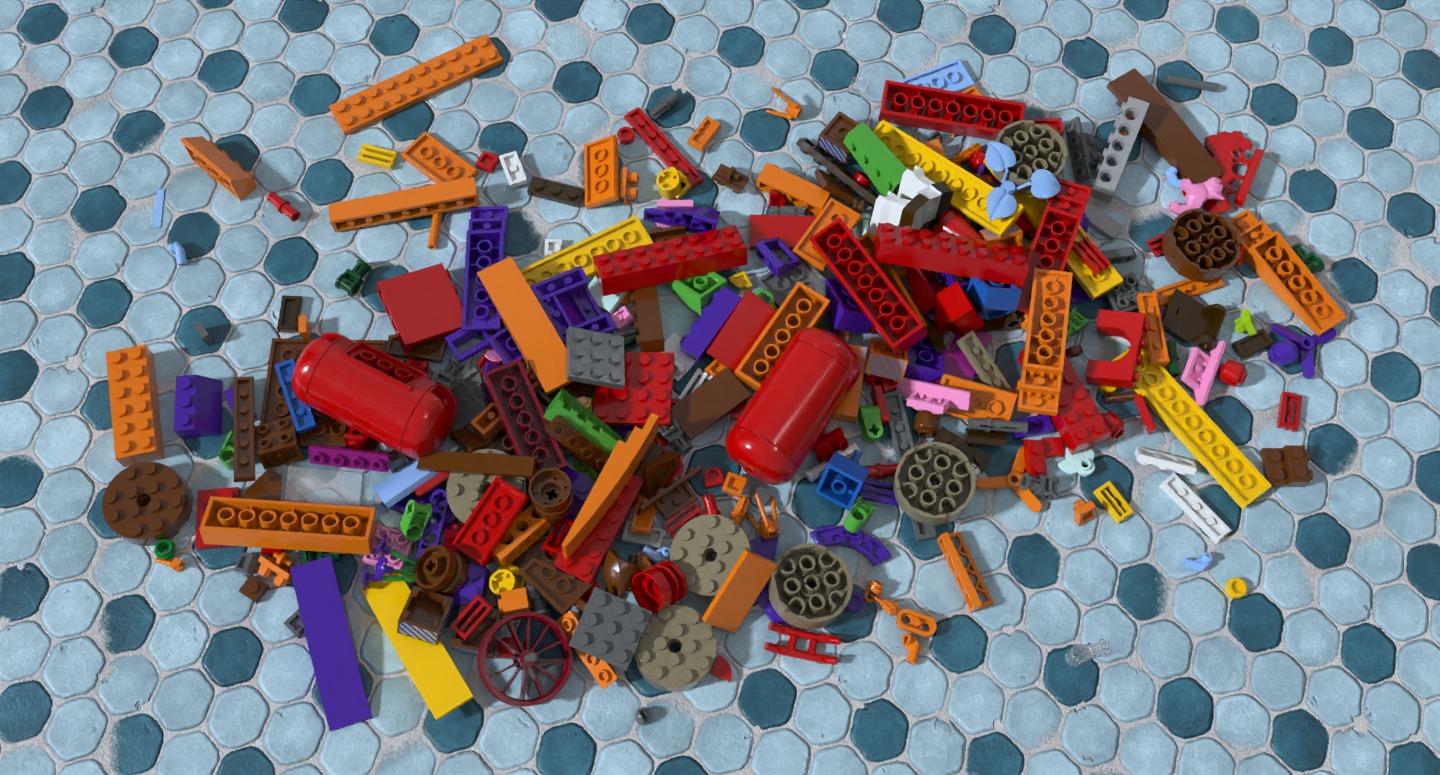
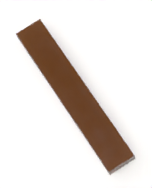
M254 376L233 377L234 482L256 481Z
M433 450L425 457L419 458L417 469L429 472L532 478L535 474L537 458L531 456Z

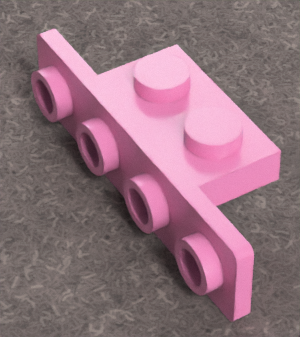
M1224 340L1216 342L1213 350L1207 351V354L1197 347L1193 348L1189 355L1181 380L1193 389L1191 398L1199 406L1204 405L1208 399L1209 391L1213 385V380L1226 346Z
M903 377L902 382H897L896 391H900L901 396L908 397L906 406L913 407L915 410H927L933 414H943L949 407L969 410L970 391Z

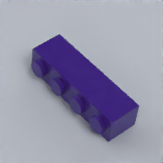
M724 286L720 291L717 290L712 297L713 301L710 305H706L703 308L700 319H696L691 325L689 334H685L680 341L681 352L701 363L707 354L705 351L742 297Z

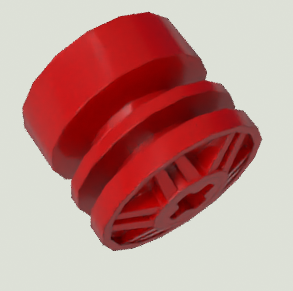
M664 560L651 566V568L635 574L632 579V591L640 607L656 613L668 607V605L683 599L686 595L687 584L681 569L672 561Z

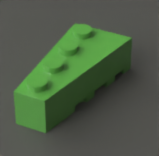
M861 122L847 133L843 142L880 194L886 197L888 196V191L896 195L899 191L902 175L907 168L864 122Z
M563 388L547 405L544 418L551 421L556 415L561 416L608 456L611 455L618 440L622 441V437Z

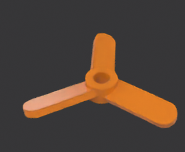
M1024 446L1019 448L1008 476L979 478L976 480V488L979 490L1008 487L1018 494L1031 511L1039 512L1042 508L1041 503L1028 489L1022 490L1019 485L1025 469Z

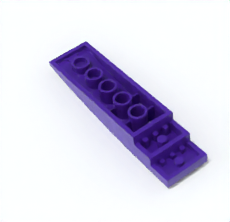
M508 206L471 207V219H469V230L466 237L462 331L501 330L502 318L478 277L477 272L507 257Z
M328 556L291 567L290 571L329 730L334 731L372 719L346 602L336 575L333 558Z

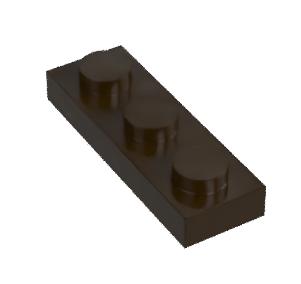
M533 176L527 193L530 196L580 208L585 190Z
M943 426L932 441L946 443L959 449L969 459L970 465L973 463L976 465L975 469L979 468L981 474L992 458L990 454L973 444H968L966 440Z

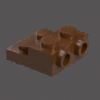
M1285 445L1283 448H1263L1260 450L1264 476L1272 485L1271 487H1305L1311 483L1313 471L1308 468L1307 463L1310 460V453L1305 451L1304 445Z

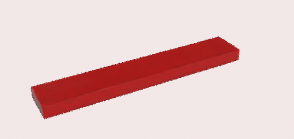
M639 107L624 115L626 122L668 168L674 167L687 177V181L691 184L689 191L704 181V178Z

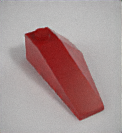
M905 266L913 300L924 315L934 314L937 293L946 288L945 283H939L935 278V274H937L935 271Z

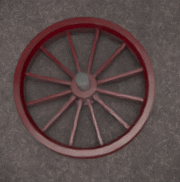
M518 612L497 621L485 633L478 649V672L485 688L499 701L517 707L539 705L552 699L565 686L572 670L573 651L572 647L569 646L570 640L566 632L555 620L538 612ZM526 619L524 649L511 621ZM534 620L545 626L529 649L530 622ZM504 625H507L518 651L495 636L497 631ZM549 628L555 634L558 641L534 653L533 650ZM491 640H495L514 653V656L487 655ZM560 643L563 660L537 658V654ZM487 658L513 660V664L490 675L487 667ZM535 662L562 663L559 678L557 679ZM515 666L517 669L501 691L491 678ZM532 667L555 682L553 687L545 694ZM520 670H522L520 699L506 695V691ZM527 670L540 695L530 700H525Z

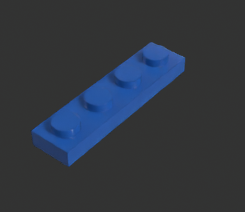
M292 358L274 366L298 434H302L318 427L311 407L298 400L293 392L292 374L296 363Z

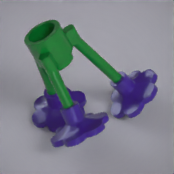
M386 534L373 557L375 558L379 553L383 552L387 555L391 554L409 565H404L403 570L394 569L393 566L387 565L388 559L381 555L376 564L375 574H370L368 565L364 566L363 590L367 589L369 582H416L414 576L416 561L392 550V547L386 545L388 536ZM395 573L402 575V577L384 575Z

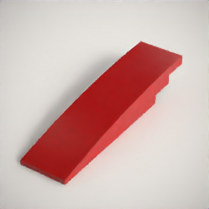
M1056 178L1061 189L1055 196L1048 199L1027 258L1030 269L1024 285L1018 286L1022 293L1016 311L1029 314L1034 268L1064 271L1092 188Z

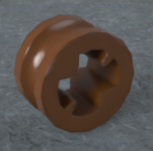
M855 198L853 210L859 214H862L864 199L859 201L858 198Z

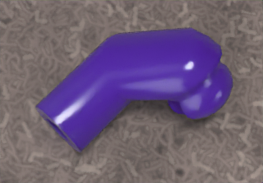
M771 603L767 604L765 613L773 623L789 624L776 613Z

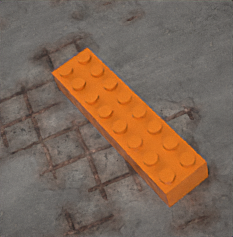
M210 496L199 530L204 544L370 555L378 520L376 507Z

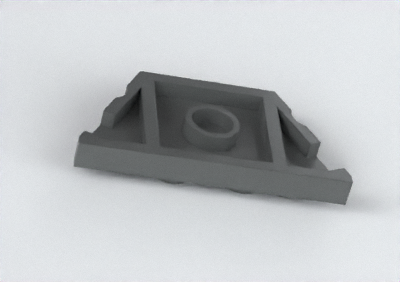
M474 366L449 388L457 398L458 413L453 429H464L488 406L479 366Z

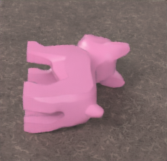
M1211 177L1203 183L1195 184L1187 178L1182 179L1178 187L1186 192L1185 204L1179 205L1176 201H1170L1166 209L1175 215H1179L1189 209L1201 208L1206 200H1224L1225 198L1222 195L1223 185L1220 178Z

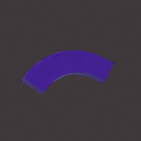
M826 526L810 532V536L815 544L827 548L847 547L856 550L864 555L874 567L892 557L879 540L863 532V530L851 533L842 526Z

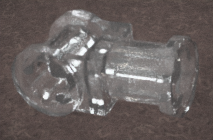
M1103 638L1092 644H1076L1066 652L1065 659L1070 666L1078 667L1093 658L1109 656V646Z

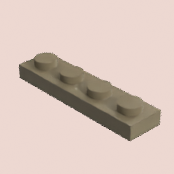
M973 330L956 341L985 385L1014 392Z

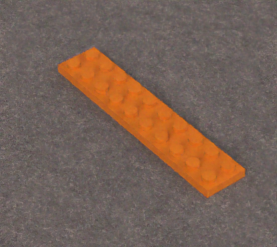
M485 34L330 105L329 108L346 136L503 63V58L488 35Z

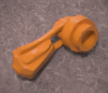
M873 579L867 585L863 596L867 602L877 600L890 617L897 615L900 612L899 604L880 598L878 595H881L883 592L882 588L884 585ZM870 591L874 592L870 593L872 597L871 599L868 598V594Z

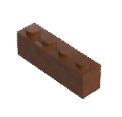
M653 285L635 289L634 292H631V302L636 305L632 306L633 318L637 317V320L634 321L635 332H639V335H636L637 346H641L642 352L665 351L657 287Z

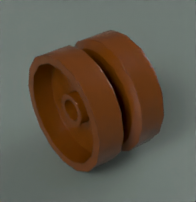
M432 545L426 548L419 555L414 569L415 580L420 587L445 596L457 593L463 587L468 575V563L465 557L441 545Z

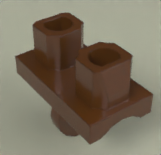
M721 163L713 174L712 180L721 186L732 189L734 193L740 194L749 181V177L737 172L735 167L729 168Z

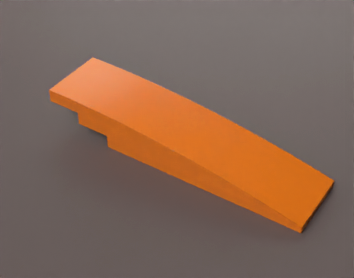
M1249 209L1228 220L1240 236V246L1245 247L1243 259L1317 336L1347 318L1278 231L1272 232L1264 220L1258 221Z
M510 256L477 272L524 360L532 370L537 381H539L545 394L548 395L574 382L566 380V347L512 257Z
M1034 268L1017 411L1057 416L1064 366L1072 272Z
M651 413L643 429L635 426L626 443L618 440L562 543L565 559H568L596 527L634 474L658 433V415Z

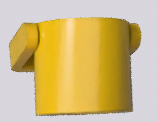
M674 167L663 170L657 175L656 183L659 193L667 200H679L691 188L687 177ZM681 182L686 184V186L683 189Z
M512 564L505 569L498 566L497 571L492 574L489 580L491 591L501 598L502 591L526 587V580L523 579L521 583L517 577L520 576L519 571L521 568Z

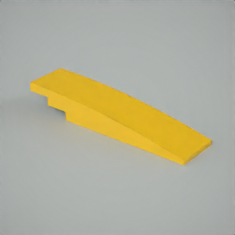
M395 573L384 575L402 577V575ZM404 581L369 582L366 590H363V583L359 585L361 591L436 721L473 699V694L441 640H439L438 645H434L397 633L399 617L411 593L407 583Z

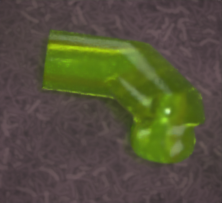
M579 459L573 462L575 470L588 473L593 481L598 479L600 474L584 461Z

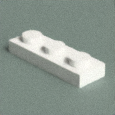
M1136 447V460L1143 465L1151 464L1162 470H1175L1182 475H1195L1197 467L1193 460Z

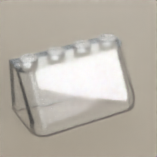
M290 461L283 467L280 501L365 507L371 470L311 464L306 461Z

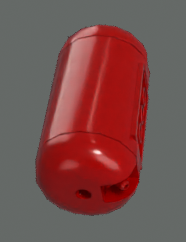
M809 327L799 330L792 337L729 431L725 440V449L730 459L739 464L745 472L766 484L783 485L788 483L795 476L859 378L861 364L852 347L835 334L824 329Z
M335 332L324 333L319 338L308 343L301 352L292 374L293 392L302 403L417 460L430 454L433 450L438 451L453 428L458 413L457 398L454 393L444 385L430 379L429 374L361 340L356 342Z

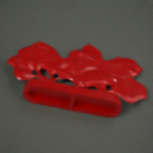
M1223 131L1217 135H1210L1205 138L1206 146L1213 154L1212 158L1224 173L1219 178L1223 185L1222 190L1227 191V193H1222L1225 198L1224 200H1206L1205 206L1207 211L1221 214V212L1230 210L1231 205L1227 199L1228 195L1231 194L1236 195L1234 206L1242 208L1264 150L1255 149L1252 158L1247 160L1244 152L1250 150L1253 147V143L1251 140L1243 137L1242 131H1233L1232 133ZM1234 150L1240 154L1239 157L1241 159L1234 156ZM1237 163L1247 165L1248 168L1245 175L1235 174L1233 172L1234 165ZM1235 178L1242 180L1238 191L1229 186V183ZM1183 190L1182 194L1185 197L1186 192Z

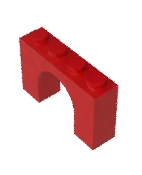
M1099 310L1096 322L1098 335L1122 337L1128 340L1131 346L1125 356L1115 361L1088 359L1085 379L1088 385L1134 389L1135 383L1139 381L1138 366H1141L1143 361L1141 351L1146 347L1145 332H1148L1150 327V321H1147L1145 313Z

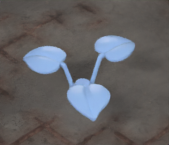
M999 142L988 143L985 155L987 166L994 172L1005 171L1001 180L1002 184L991 190L987 198V213L990 221L1009 217L1015 212L1017 203L1012 194L1022 188L1031 186L1032 195L1040 199L1053 197L1060 191L1061 186L1056 177L1045 169L1035 171L1031 175L1032 182L1015 187L1012 181L1006 180L1008 168L1013 167L1016 163L1014 152L1005 144Z

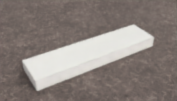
M1175 472L1159 485L1215 544L1231 531Z

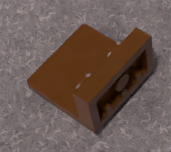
M292 416L255 426L257 456L265 470L269 467L274 468L304 459L302 449L297 441L296 428Z

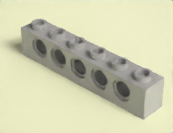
M1130 96L1127 103L1123 102L1120 109L1122 113L1121 118L1117 117L1113 126L1116 128L1115 133L1111 132L1107 143H1110L1109 148H1104L1101 156L1104 159L1103 163H1098L1095 171L1098 175L1096 179L1092 178L1089 186L1092 188L1091 197L1111 203L1150 103ZM1127 117H1132L1134 120H1129ZM1120 132H1126L1128 135H1122ZM1115 147H1119V148H1121L1122 150H1121V151H1117V150H1115L1114 148H1115ZM1112 162L1116 166H1110L1108 163ZM1102 178H1108L1110 181L1104 182Z

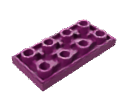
M984 331L975 333L984 348L987 349L993 335ZM952 333L946 344V350L942 353L945 360L944 373L972 381L976 371L956 343L963 336ZM942 377L930 380L929 383L940 385Z

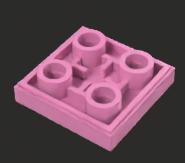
M378 524L371 554L364 555L363 562L376 566L380 556L383 555L388 559V566L403 570L406 562L383 552L379 553L375 558L373 555L385 534L388 535L386 545L409 558L416 541L408 540L397 529L387 528Z

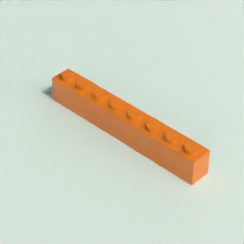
M471 177L340 201L328 205L330 223L335 232L478 206L480 205L475 178Z

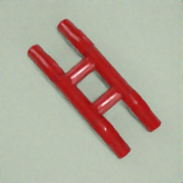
M773 622L769 623L768 630L790 637L788 647L766 642L764 645L765 650L778 655L804 659L819 664L837 665L838 657L816 654L818 642L840 645L841 637L790 628L789 626ZM798 638L810 640L808 652L796 650Z

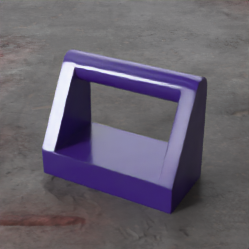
M779 237L762 240L755 244L756 256L778 279L802 263ZM777 246L790 260L781 262L772 253L771 249Z
M461 328L445 337L448 346L460 363L491 346L487 341L490 337L485 330L462 331ZM481 334L486 339L462 354H459L456 350Z

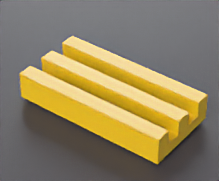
M363 143L362 150L360 149L359 151L360 155H357V161L392 170L398 154L395 151Z
M1110 480L1094 490L1093 494L1117 524L1134 513L1133 509ZM1105 488H1108V490L1112 493V495L1116 498V500H1117V501L1120 503V505L1124 508V510L1126 511V513L1123 512V510L1119 507V505H1118V503L1116 502V500H1115L1114 498H1112V496L1108 493V491H1107Z

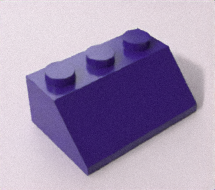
M200 375L176 376L174 431L181 439L222 436V380Z

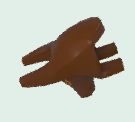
M608 550L603 567L606 584L605 592L623 599L624 594L633 593L632 579L642 566L644 553L631 554L628 561L619 559L617 551Z

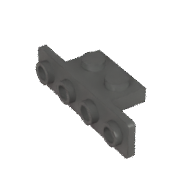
M1075 117L1065 124L1075 181L1077 184H1082L1091 178L1090 168H1097L1098 163H1100V155L1095 136L1083 132L1080 117Z

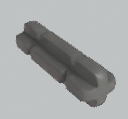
M771 206L770 215L805 216V207L780 206L778 208V206Z

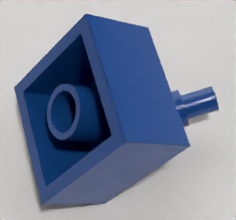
M971 278L966 294L977 307V312L982 321H984L985 319H995L1015 312L1022 290L1017 285Z
M855 450L851 458L835 452L824 470L815 493L850 511L870 472V469L858 462L862 452Z

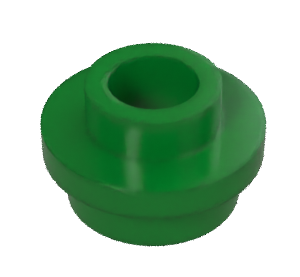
M161 540L155 546V555L162 560L169 559L175 554L176 546L170 540Z

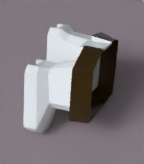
M915 165V170L913 171L906 169L902 175L898 195L888 191V196L879 195L876 199L869 231L875 237L878 223H891L896 226H909L913 229H927L933 232L935 224L939 225L941 219H939L941 215L949 210L954 191L945 182L935 183L925 177L924 170Z

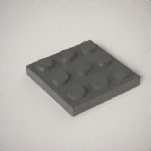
M799 258L802 263L778 279L770 271L758 279L756 284L759 288H764L773 295L774 304L779 309L798 281L827 298L825 278L813 265Z
M569 326L566 330V380L623 390L625 387L624 337Z
M594 587L569 642V646L627 671L652 612Z

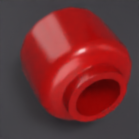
M977 150L971 153L967 162L970 171L977 172L979 166L984 162L985 151ZM985 167L982 175H987L990 170Z
M1227 360L1225 364L1221 363L1219 365L1217 374H1220V382L1237 387L1239 384L1242 385L1248 371H1246L1244 364Z
M1113 412L1101 413L1111 431L1107 440H1117L1125 431L1124 421Z

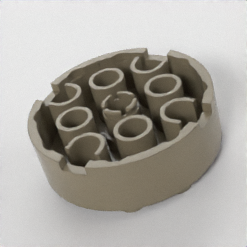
M1032 120L1016 121L1004 127L995 142L1010 147L1015 154L1016 163L1013 167L1008 168L1006 178L1007 181H1012L1015 187L1032 182L1031 175L1039 169L1050 171L1056 178L1060 177L1066 163L1067 148L1062 137L1050 126L1036 124ZM993 171V173L996 176V178L1001 182L1005 171ZM1031 186L1022 188L1017 192L1032 194Z
M926 442L911 448L900 459L894 476V495L901 509L912 519L928 525L946 524L960 517L968 508L974 495L976 476L969 463V459L959 449L942 442ZM930 481H937L939 485L933 486Z
M482 449L472 452L508 455L495 449ZM450 473L446 488L447 500L452 512L463 523L467 521L485 494V490L489 488L496 476ZM498 476L530 497L527 478ZM530 499L528 500L522 511L527 509Z
M708 514L690 520L677 532L671 545L670 561L675 563L683 572L687 589L702 598L714 599L743 551L746 549L754 553L748 536L737 523L721 515ZM712 553H717L716 559L709 562L708 556Z
M800 544L786 550L777 560V567L768 580V596L772 607L784 621L795 627L819 629L828 626L841 615L851 598L853 583L848 566L839 555H835L827 547L819 544ZM806 583L812 585L814 589L810 588Z
M668 605V607L651 614L634 653V659L641 676L653 687L670 692L687 691L701 684L711 672L717 651L716 636L711 624L705 623L702 620L703 615L700 612L683 605ZM671 645L680 646L681 650L678 653H672L669 651Z

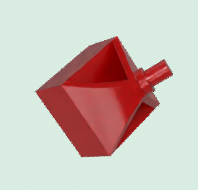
M958 281L937 293L934 321L936 323L935 330L939 336L945 330L964 336L972 330L975 332L985 326L972 301Z

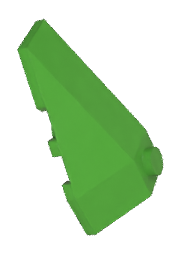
M711 272L665 284L688 307L702 315L703 308L706 305H710L713 301L712 297L717 290L720 291L723 286L726 287L727 280L717 273Z

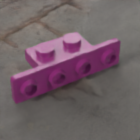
M310 445L309 447L311 464L388 472L390 469L389 454L340 446L335 448Z

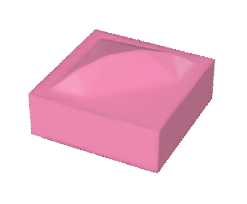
M625 305L610 315L620 332L635 321Z

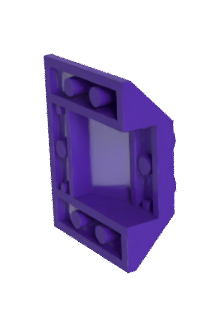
M581 266L530 286L565 347L566 330L569 326L602 333H609L617 329L608 312L602 314L588 289L590 281Z

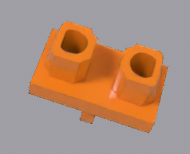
M622 167L621 181L619 178L620 197L623 198V205H628L629 200L638 199L637 187H630V184H639L638 172H629L627 167Z
M284 551L281 554L275 552L273 557L271 555L267 557L261 555L258 559L261 565L257 573L269 578L274 571L277 573V576L273 583L280 588L286 587L290 580H292L289 568L293 565V562L289 560L291 553L288 551Z

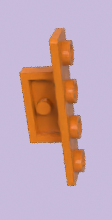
M569 610L556 621L564 629L569 640H571L579 623V619L573 610ZM575 649L602 689H606L619 678L611 664Z

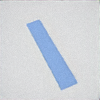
M157 189L153 228L161 227L164 189Z

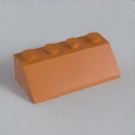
M203 136L187 137L180 140L191 160L240 201L257 188L254 182L255 177L249 171L245 172L242 170V166L236 160H230V156L224 150H218V146L212 140L208 141Z

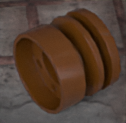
M547 468L537 472L530 480L528 490L534 511L539 517L545 520L556 521L563 519L571 512L574 506V494L570 478L565 472L556 468Z

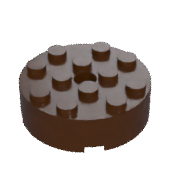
M1202 208L1189 209L1179 214L1167 228L1162 238V250L1170 266L1179 275L1196 282H1213L1222 278L1235 265L1241 255V239L1235 227L1222 215L1214 211L1212 213L1203 211Z
M157 462L137 463L122 470L109 483L102 501L103 516L108 526L123 539L139 546H153L161 540H170L176 536L184 523L188 522L193 508V497L188 484L172 468Z

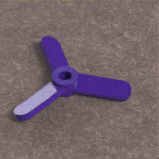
M1273 323L1271 326L1273 332L1295 343L1300 352L1303 377L1312 379L1315 375L1312 348L1334 338L1336 330L1332 327L1319 336L1313 334L1301 337L1278 323Z

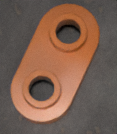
M910 609L901 610L895 619L899 629L923 638L931 637L937 628L933 618ZM907 618L909 623H903L902 619ZM922 625H927L928 631H924Z

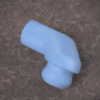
M1171 166L1166 170L1165 176L1170 185L1181 189L1178 187L1181 179L1176 176L1177 168Z
M179 242L170 243L168 249L169 252L176 254L177 265H186V253Z
M645 545L641 553H644L643 555L653 562L658 563L670 558L671 549L664 546L663 548L653 550Z
M1205 552L1196 560L1184 558L1182 566L1183 568L1201 572L1212 564L1213 556Z

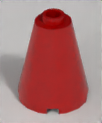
M953 209L942 214L939 218L941 222L939 225L935 224L933 232L936 233L945 232L949 235H962L971 239L980 238L984 240L958 211Z

